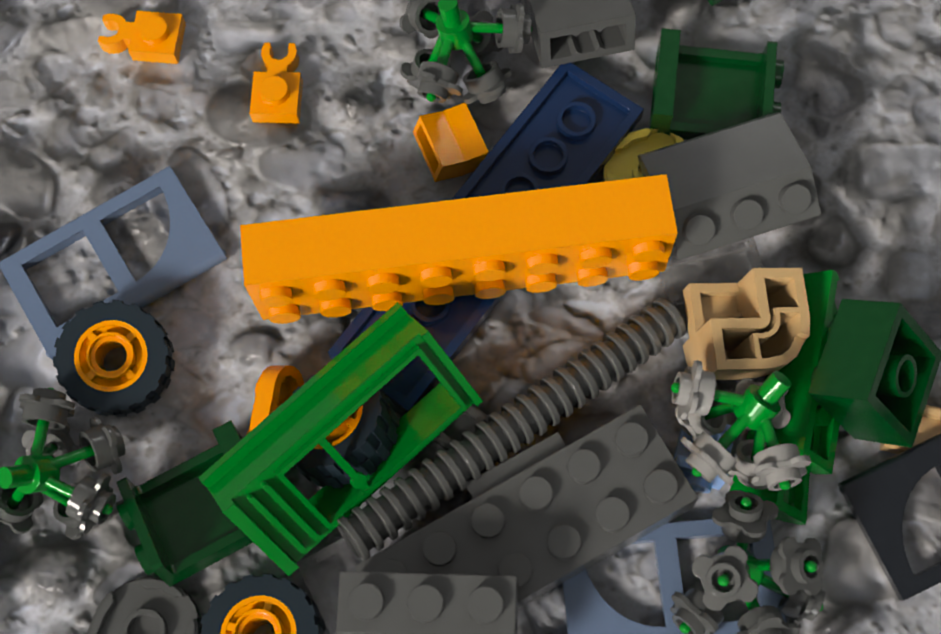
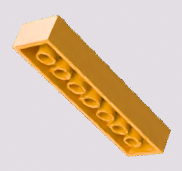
M667 174L240 225L244 286L263 320L269 319L271 322L278 324L292 323L298 321L301 318L300 315L321 313L325 317H342L350 314L352 309L372 307L376 311H388L397 302L401 306H403V303L424 301L428 305H442L452 302L457 296L473 294L480 299H492L504 295L506 290L526 288L528 292L542 293L555 289L557 284L577 282L579 286L591 287L607 282L608 278L628 276L629 279L635 281L647 280L656 277L659 272L665 271L678 234Z

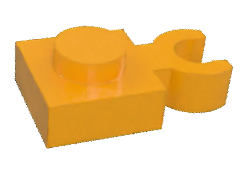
M137 10L134 22H127L118 14L110 13L103 15L102 20L107 30L118 31L112 37H98V42L103 51L117 54L129 48L128 52L134 61L179 63L186 27L182 14Z
M264 43L261 56L267 72H253L249 113L252 122L300 123L303 79L300 72H294L299 65L295 43H289L286 57L274 59L271 43Z

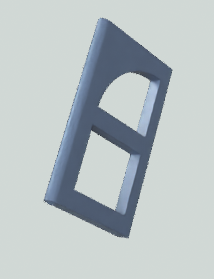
M168 166L0 261V269L46 350L47 357L53 360V356H56L54 345L57 337L60 338L63 332L62 327L65 323L57 326L27 272V269L86 236L118 290L117 293L103 300V302L112 303V300H120L127 305L133 303L144 308L227 260L226 251L221 249L174 171ZM164 193L170 215L168 241L156 265L145 276L136 281L104 226L157 195Z
M712 519L670 522L632 543L654 542L664 627L643 625L618 613L601 597L594 587L587 570H584L562 583L567 634H684L673 622V613L670 609L675 604L671 596L675 592H680L684 595L677 540L724 537L721 526L715 524ZM770 520L767 522L764 538L758 542L749 543L750 551L757 559H770L775 549ZM764 571V574L772 577L770 571ZM762 585L759 586L757 594L759 605L778 608L783 596ZM782 614V617H783L785 623H787V622H786V615H785V614ZM739 620L721 622L718 625V630L713 634H736L740 632L737 626Z

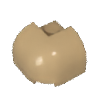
M752 268L738 283H689L683 289L689 339L683 344L686 363L689 367H692L695 360L702 361V370L714 372L716 381L754 379L771 375L773 371H779L796 358L805 339L810 336V311L802 268Z

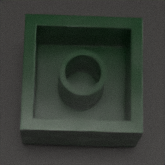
M842 299L835 319L829 324L827 342L819 364L812 372L811 387L808 394L854 439L912 448L941 361V351L901 303Z

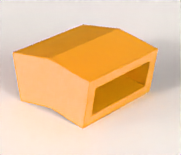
M465 102L440 112L420 115L413 130L414 137L435 182L463 176L475 171L489 153Z

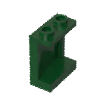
M661 29L655 61L649 122L650 129H658V133H665L667 135H670L671 132L683 140H689L775 112L781 113V102H774V89H780L784 73V60L777 59V42L767 41L762 53L680 45L681 30Z
M231 420L212 430L218 445L141 485H133L127 477L116 482L123 498L116 502V507L126 527L130 531L135 529L141 543L134 547V551L141 567L148 576L156 573L169 587L253 543L223 514L210 491L198 478L243 439Z

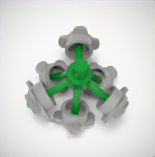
M695 360L692 367L686 366L684 372L679 371L677 373L674 383L671 385L672 403L677 405L675 414L682 430L686 434L692 435L693 438L692 443L683 436L680 442L691 452L685 461L693 468L692 474L695 477L701 476L711 483L718 476L727 485L731 486L734 481L727 474L737 475L738 480L745 486L759 490L768 488L771 491L788 490L802 482L801 477L807 474L806 466L812 463L810 456H800L798 447L795 444L779 445L774 427L777 429L784 428L791 419L790 412L785 409V395L792 384L783 373L773 371L765 382H754L750 378L742 379L736 385V393L715 389V373L702 370V361ZM734 412L737 420L716 441L711 435L723 432L727 424V414ZM744 429L755 430L754 439L744 440L736 446L735 457L726 450Z

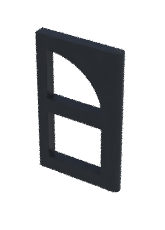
M941 433L838 483L840 493L844 496L900 601H904L941 583V561L913 574L905 553L902 534L905 506L916 483L934 467L941 477Z

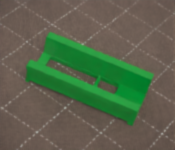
M397 302L198 478L210 491L223 514L278 567L290 576L299 568L297 562L338 526V518L341 516L347 518L352 513L351 510L354 507H359L367 498L373 495L472 404L479 406L483 400L430 332L411 317ZM419 356L440 383L399 419V427H397L396 431L398 435L396 444L392 445L389 451L391 454L386 461L381 462L377 467L378 470L372 475L368 474L366 476L362 472H356L326 437L413 359ZM320 444L350 477V484L343 485V488L323 487L308 500L284 474L314 447Z

